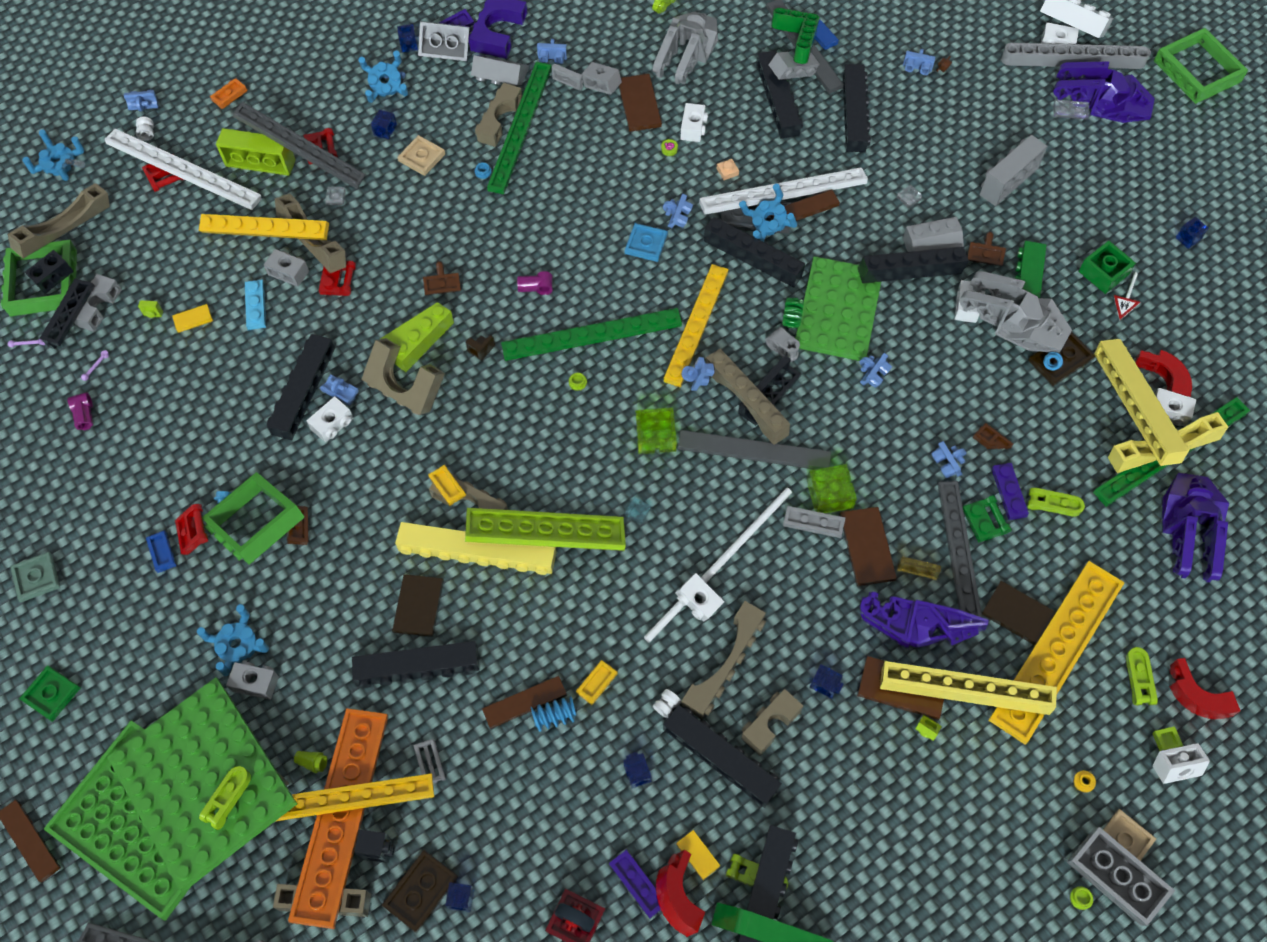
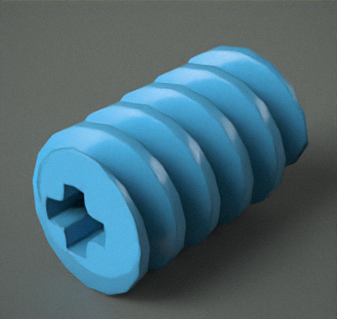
M571 696L569 703L565 698H562L561 705L554 700L553 707L546 702L545 709L538 704L536 712L531 706L535 727H537L539 732H542L543 725L549 730L552 722L555 727H559V720L564 725H567V718L572 723L575 722L576 712Z

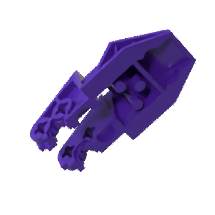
M1108 61L1066 62L1060 65L1056 78H1059V81L1053 89L1055 97H1058L1057 101L1071 95L1073 105L1090 108V115L1121 123L1150 120L1155 98L1132 74L1123 76L1122 73L1116 70L1108 69Z
M1178 473L1162 498V533L1172 534L1173 554L1177 556L1173 572L1185 579L1192 569L1197 521L1199 524L1204 525L1209 520V528L1201 536L1202 542H1205L1203 559L1208 561L1207 569L1203 573V580L1210 583L1212 580L1219 581L1223 573L1228 522H1225L1229 502L1208 477Z
M873 591L869 592L868 597H862L860 605L861 618L865 623L906 649H909V646L917 648L928 646L947 639L950 646H953L979 635L980 631L986 630L989 622L988 619L958 609L920 600L911 601L890 596L889 603H885L882 606L880 601H878V593ZM873 605L874 610H872V613H869L868 611ZM894 610L892 618L888 617L891 611ZM936 630L941 634L939 636L932 637L933 633Z

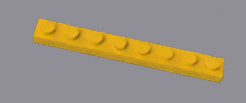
M201 214L198 231L215 234L327 240L329 222Z
M714 264L711 265L664 376L665 383L677 387L682 386L684 379L681 372L684 367L690 366L729 269Z
M431 773L292 794L298 804L276 821L433 798V776Z

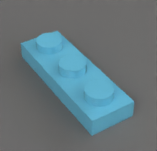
M263 280L245 282L246 327L248 330L266 328Z

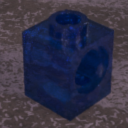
M413 24L397 26L402 52L418 50Z
M380 109L371 122L373 134L385 139L391 137L397 126L394 113Z
M1194 217L1182 226L1176 239L1186 248L1190 249L1201 241L1208 227L1197 217Z
M820 664L809 688L832 699L835 693L839 695L844 685L841 682L843 675Z
M635 752L627 755L626 759L623 760V766L631 789L652 782V776L644 754Z
M449 882L445 906L449 910L471 912L475 889L472 885Z

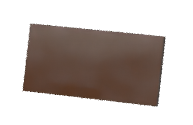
M650 74L622 77V83L618 87L629 132L662 127Z
M879 507L840 512V517H845L843 532L856 585L864 586L896 581L897 577Z
M869 656L866 657L857 694L858 697L925 715L933 719H940L944 699L880 689L881 669L885 661Z

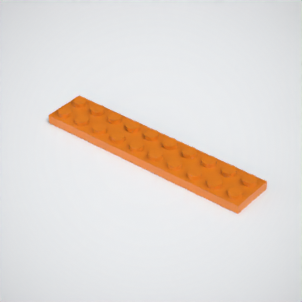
M346 708L324 789L372 782L388 721V714ZM365 808L317 815L288 918L289 923L335 929Z

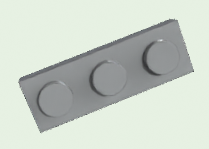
M787 506L783 526L841 538L845 517Z

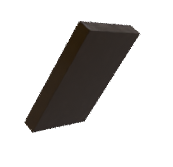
M1071 332L1059 353L1063 358V364L1059 369L1049 370L1045 367L1044 357L1050 352L1039 351L1031 356L1028 361L1052 386H1055L1094 360L1096 356ZM1051 358L1050 362L1056 364L1057 359Z
M403 575L392 629L393 633L433 637L444 582L443 578Z
M1000 581L982 612L983 616L1033 645L1037 644L1055 614L1054 610L1003 581Z
M423 850L382 906L414 932L418 933L459 876L427 851Z

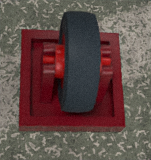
M565 889L545 932L564 942H591L606 909Z

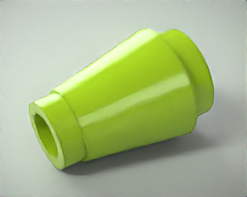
M297 751L294 756V763L313 773L323 772L328 762L327 756L322 752Z

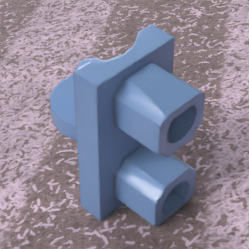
M551 39V43H537L540 63H547L548 59H554L556 64H563V61L567 60L566 44H555V39Z
M920 49V53L906 51L903 63L905 71L912 72L915 68L919 69L922 75H928L929 72H932L935 56L923 54L924 49Z
M154 90L131 91L123 95L127 102L128 110H138L141 112L144 109L159 107Z
M682 193L680 200L676 204L673 199L663 204L665 214L667 216L672 214L668 227L673 228L674 225L683 228L687 223L688 217L680 214L683 212L688 215L693 207V204L686 201L687 195Z
M883 353L880 358L875 360L871 355L869 358L862 357L860 360L861 371L866 372L860 381L862 385L869 383L876 388L882 383L883 378L877 372L879 371L886 375L892 368L886 361L887 354Z
M698 357L693 367L686 366L681 372L683 379L693 382L691 391H697L699 386L708 385L709 376L714 374L713 363H705L704 357Z
M331 374L326 383L320 387L322 392L332 397L335 396L346 405H351L355 400L356 394L359 392L358 388L348 384L342 378H337Z
M944 441L938 443L939 448L931 454L936 463L944 459L948 461V464L940 468L945 478L955 474L957 477L963 475L956 460L960 464L965 463L963 458L966 454L965 449L958 450L955 445L951 447L953 451L951 454Z

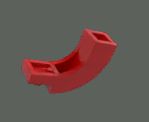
M1142 350L1139 352L1135 359L1137 367L1159 374L1166 382L1168 391L1191 397L1192 379L1189 371L1178 358L1163 350H1160L1158 355Z
M1185 658L1177 659L1170 665V674L1176 682L1169 687L1175 698L1192 713L1208 719H1225L1241 712L1233 691L1214 694L1200 688L1194 681Z
M684 849L677 854H673L669 859L668 865L659 869L656 879V895L666 920L678 932L688 937L699 931L705 911L694 905L684 892L683 875L692 855Z

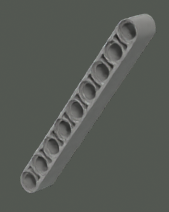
M1008 43L1004 48L1001 61L1003 64L1010 66L1060 67L1061 64L1066 62L1108 61V68L1142 69L1146 65L1151 51L1145 46Z

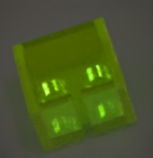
M673 407L635 410L638 454L655 453L657 449H659V453L676 452L677 440Z
M847 464L809 471L807 484L815 512L829 513L854 508L857 497L853 483H850L851 477Z

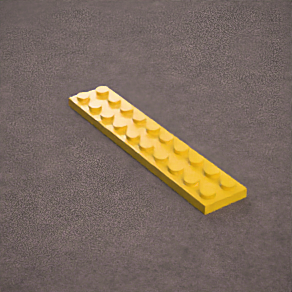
M1088 561L1014 678V681L1057 687L1058 694L1125 582ZM996 707L988 721L1026 745L1045 714Z

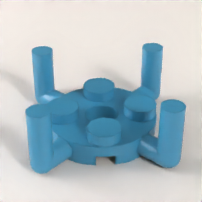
M399 51L393 52L395 60L392 64L379 62L373 68L367 65L364 57L358 59L361 68L369 73L368 83L372 92L370 90L365 92L368 102H374L378 95L386 97V95H394L396 92L405 97L408 96L406 84H401V76L397 69L402 62ZM386 76L389 78L387 83L380 82L382 77Z
M40 130L39 135L46 144L47 149L39 152L38 165L34 166L29 157H24L22 159L23 163L31 174L43 170L46 174L60 175L64 181H68L69 176L67 172L71 170L72 163H75V157L83 154L85 149L78 137L71 138L76 148L72 151L63 143H58L54 146L46 131Z
M779 184L773 185L776 194L774 201L764 200L760 202L755 210L749 209L745 201L739 203L743 214L752 217V222L757 229L753 232V236L763 242L766 235H774L775 232L783 230L785 226L797 227L794 214L789 213L787 215L785 207L781 204L783 192ZM769 215H774L773 220L766 221Z
M242 604L236 607L237 612L241 615L239 623L225 624L217 635L209 634L203 627L197 629V634L205 642L214 643L215 652L225 661V663L218 662L216 664V669L223 676L230 674L234 662L241 663L246 658H250L255 651L262 653L269 651V647L261 638L257 639L253 630L247 625L250 613ZM241 639V643L238 647H231V643L233 640Z

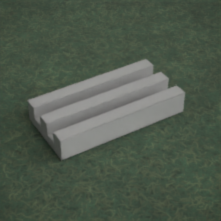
M554 63L552 66V79L581 91L583 88V75Z
M434 738L413 745L421 775L426 774L419 749L423 747L430 773L433 776V784L438 783L440 780H446ZM428 745L432 746L439 776L435 774Z

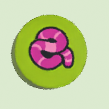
M672 139L663 141L661 152L666 156L675 155L678 152L677 142Z

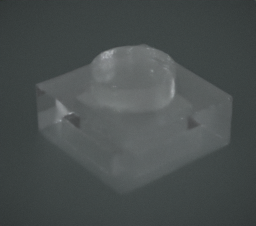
M910 185L898 192L897 198L909 208L922 199V195Z
M327 187L326 204L344 205L345 187Z

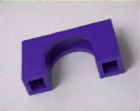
M486 0L483 10L479 13V19L474 23L473 31L468 37L470 51L507 59L512 48L510 36L490 31L488 28L493 23L499 21L523 25L528 14L527 2L520 0Z

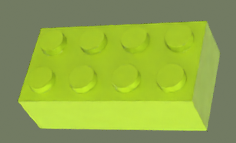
M222 128L216 142L226 167L290 176L296 161L291 150L259 133Z

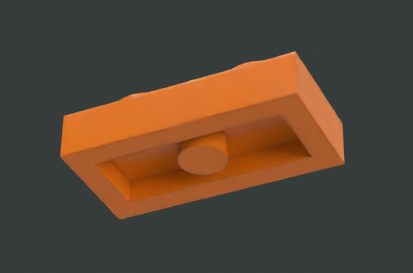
M235 78L212 94L210 98L223 109L248 90L244 84Z

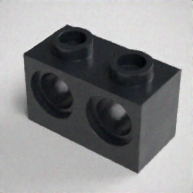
M52 250L24 273L46 294L74 271L57 252Z
M359 830L355 853L363 860L389 863L390 857H393L395 852L393 840L383 832Z

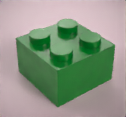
M1107 241L1085 258L1078 272L1106 294L1129 276L1136 262L1113 243Z

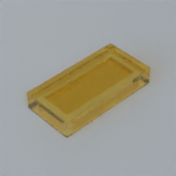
M901 557L897 571L937 580L941 572V566Z

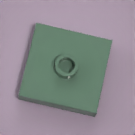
M50 551L10 566L17 598L20 602L61 588L53 555Z

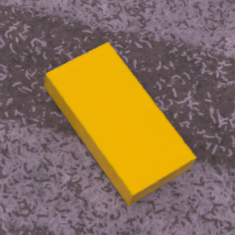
M207 304L172 315L178 333L213 321Z
M445 464L428 474L430 480L449 506L466 496L464 490Z
M601 660L576 690V694L593 705L617 676L618 672Z
M694 830L676 843L680 851L685 849L692 854L689 863L702 880L706 879L720 867V864Z

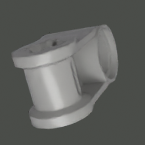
M779 327L765 339L767 346L781 357L786 355L791 359L790 362L797 360L800 343L787 333L785 329Z

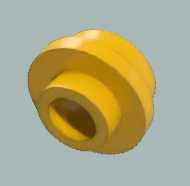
M1084 770L1075 774L1073 782L1079 791L1088 793L1095 788L1096 779L1093 774ZM1082 778L1088 780V785L1083 783Z

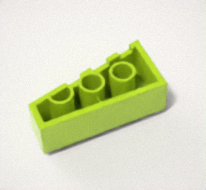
M437 302L380 338H387L400 346L394 364L407 372L454 324L452 313Z

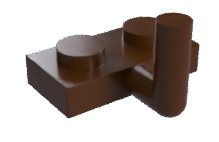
M987 232L983 237L984 244L969 243L967 253L969 261L1003 266L1006 248L992 246V232Z
M438 261L436 263L437 275L423 277L425 295L461 291L459 273L444 274L445 267L441 261Z
M297 506L304 515V518L287 532V544L307 545L309 542L308 507Z

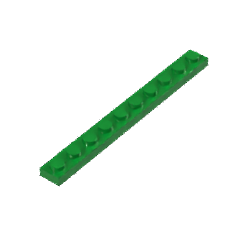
M535 62L487 186L489 192L504 194L551 73V64Z
M678 308L504 341L501 342L504 359L508 361L682 327V321Z
M1236 397L1213 413L1218 412L1229 427L1247 415L1250 410ZM1156 460L1123 471L1095 489L1093 493L1107 507L1170 465L1160 466Z

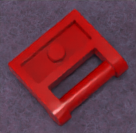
M326 128L321 132L303 135L305 139L322 149V140L326 139L328 152L338 158L334 147L333 129Z
M152 164L142 167L154 192L180 179L184 180L176 175H172L155 182V180L171 173Z
M346 261L345 268L332 273L323 266L319 286L320 295L349 296L351 294L350 285L353 271L356 269V263L354 261ZM342 271H346L343 286L339 287Z
M201 504L191 505L175 520L180 551L183 555H189L200 544L208 542V535L205 533L201 513L203 509Z

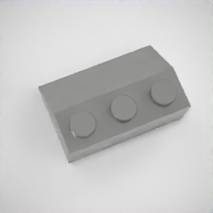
M420 21L418 56L467 61L469 26Z
M474 55L471 76H476V80L479 81L490 79L493 84L501 85V82L513 86L522 85L529 65L484 55Z
M957 217L906 226L903 236L908 252L964 247L963 230Z

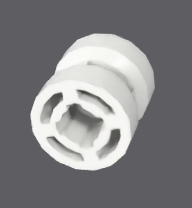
M139 117L136 120V136L140 140L149 141L154 137L153 120L148 117Z
M665 689L661 694V699L653 704V708L660 715L668 719L673 709L681 704V699L672 691Z

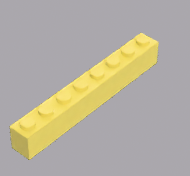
M1121 339L1100 341L1094 355L1160 466L1182 463L1189 449Z
M405 522L400 523L395 542L398 551L406 555L415 553L426 558L435 556L442 560L455 559L461 563L475 562L481 566L495 565L501 569L515 568L520 572L535 571L540 575L553 573L557 553L556 547L465 542L466 531Z
M888 661L884 662L881 669L880 689L1046 715H1050L1056 708L1057 687Z

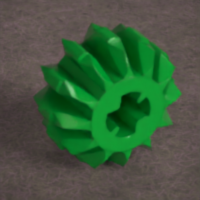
M798 298L786 299L782 321L783 326L788 328H798L800 326L804 306L803 300Z

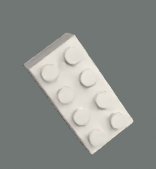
M1045 0L1040 10L1044 14L1097 38L1104 37L1113 20L1110 17L1111 13L1104 10L1098 12L1095 10L1096 7L1091 4H1081V0Z

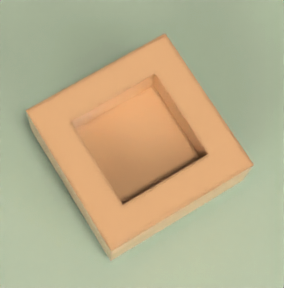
M733 159L717 164L716 169L723 180L739 175V169Z

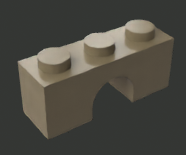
M785 689L781 693L776 692L770 699L771 704L767 708L763 706L756 714L758 718L753 723L749 721L742 729L741 739L759 756L774 742L776 737L769 730L768 722L778 719L789 726L802 712L804 707Z

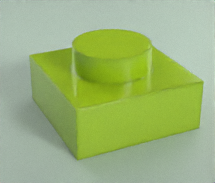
M139 301L138 307L144 316L149 318L162 317L163 310L158 301Z
M923 715L915 729L923 737L934 741L942 726Z
M1175 726L1152 733L1159 751L1183 747Z

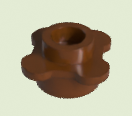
M951 56L947 59L943 58L938 63L939 68L937 72L941 70L944 73L952 64V61L949 60Z

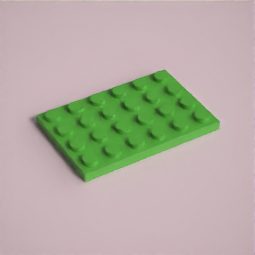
M814 256L804 298L801 324L797 329L795 338L800 343L799 349L860 361L862 357H867L881 282L862 283L858 272L859 265Z

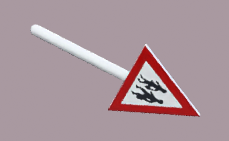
M1137 272L1133 275L1126 298L1113 295L1119 321L1141 303L1129 299L1138 275Z

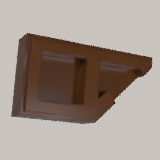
M987 423L973 436L976 441L987 449H1011L1014 444Z

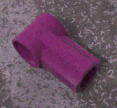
M542 271L535 276H518V292H537L541 295H549L553 291V275L550 272Z
M85 392L68 397L67 401L73 413L75 428L77 430L90 429L93 426L90 409L93 408V403L89 393Z

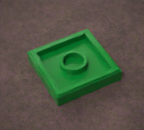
M47 665L19 699L53 722L81 687Z

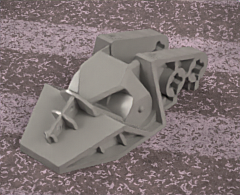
M691 12L673 17L653 64V72L657 77H663L665 66L670 65L672 56L678 53V39L681 45H684L687 39L689 42L676 70V84L686 83L688 73L693 71L698 61L707 62L718 42L717 19L707 16L705 13Z
M983 271L975 273L970 285L973 286V290L976 292L965 291L959 301L961 306L964 307L963 311L967 312L976 308L980 314L979 316H981L980 319L998 327L995 335L1028 351L1060 353L1072 329L1052 298H1038L1036 295L1024 290L1025 281ZM982 289H988L992 294L990 296L977 292H981Z

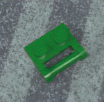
M995 495L963 506L964 515L978 543L1012 531L1010 524L1006 523L996 503ZM985 507H990L1000 528L995 529Z

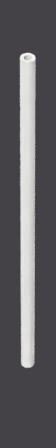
M786 488L703 574L701 579L705 583L715 575L792 494V491ZM678 601L644 636V639L650 643L685 605Z

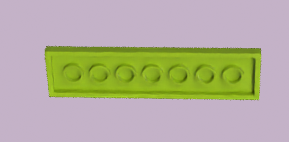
M467 508L465 542L625 551L624 517Z

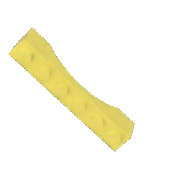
M1216 412L1199 418L1178 430L1190 450L1220 440L1228 426L1220 414ZM1134 440L1114 445L1108 456L1110 463L1117 473L1157 460L1146 441Z

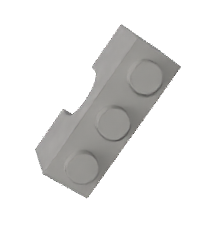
M789 52L776 53L769 63L770 68L779 80L811 77L816 73V69L820 65L812 53L808 63L799 64L794 62V58Z
M96 274L91 281L95 287L74 321L77 327L92 332L96 331L104 318L96 306L102 302L113 304L122 291L116 280Z

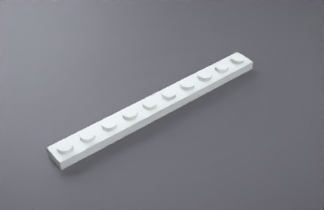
M114 129L105 138L106 144L250 210H253L262 200L259 193L120 130Z
M861 167L776 184L780 185L783 192L782 200L867 184L868 178ZM774 184L702 197L699 199V204L704 215L740 208L739 203L741 201H745L747 206L758 205L764 200L774 201L776 194L773 189Z

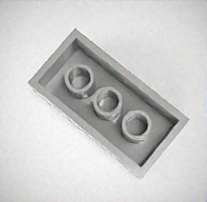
M1030 135L1026 140L1023 139L1018 147L1012 148L1005 158H1001L994 168L991 167L987 170L985 174L986 179L981 185L980 196L996 207L1039 168L1048 146L1033 135Z
M1100 827L1094 828L1067 861L1070 866L1140 926H1148L1175 892L1171 886Z

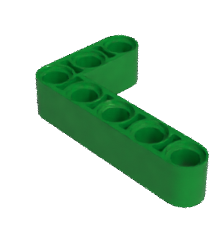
M775 8L773 10L771 27L799 33L793 60L799 64L808 63L817 34L819 16L813 13Z
M719 902L716 904L711 921L713 926L761 942H834L833 940L762 915Z

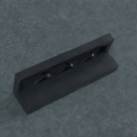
M76 278L73 280L39 338L49 348L56 349L57 346H61L95 287L93 283Z
M786 355L756 386L765 397L771 398V403L774 406L801 377V373L790 366L791 359ZM786 371H788L789 373L794 375V377L789 380H784L783 375ZM773 385H782V390L780 392H772ZM741 402L738 414L756 426V420L748 414L750 411Z

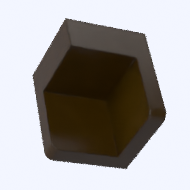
M491 335L487 339L479 336L476 341L469 338L465 342L467 351L481 361L495 347L494 337Z

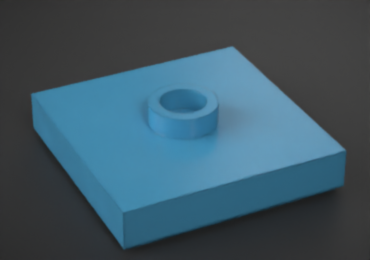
M634 223L625 248V254L658 262L668 236V231Z

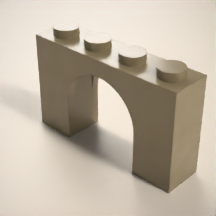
M387 338L375 340L361 380L365 381L369 387L380 390L384 396L393 398L399 405L408 407L416 415L429 413L445 373L431 364L421 366L411 389L406 390L397 383L393 373L394 363L400 346Z

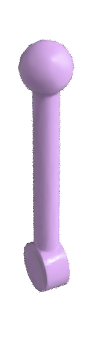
M40 339L19 342L10 340L8 342L9 347L27 344L45 345Z
M106 350L101 352V357L87 373L82 374L81 379L83 381H87L89 375L104 358L109 357V353Z

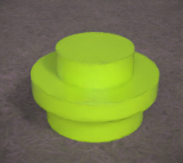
M574 373L569 378V386L573 390H582L587 385V379L582 373Z
M1078 886L1071 891L1070 901L1075 908L1086 910L1093 904V895L1089 889Z

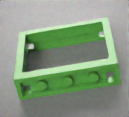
M1206 28L1160 48L1154 59V62L1195 104L1242 82L1248 72V69ZM1199 43L1229 75L1203 86L1173 55Z
M71 240L50 242L25 258L19 256L11 248H6L5 256L3 257L5 269L2 272L4 278V285H2L3 299L1 300L2 309H5L10 317L56 310L76 278L77 249ZM54 250L59 255H62V258L74 271L61 281V294L15 300L17 261L43 258Z
M256 472L205 514L202 519L206 523L205 529L221 544L223 543L224 547L230 553L232 552L239 561L243 559L250 565L304 518V515L291 500ZM263 491L284 510L240 546L220 525L259 492Z

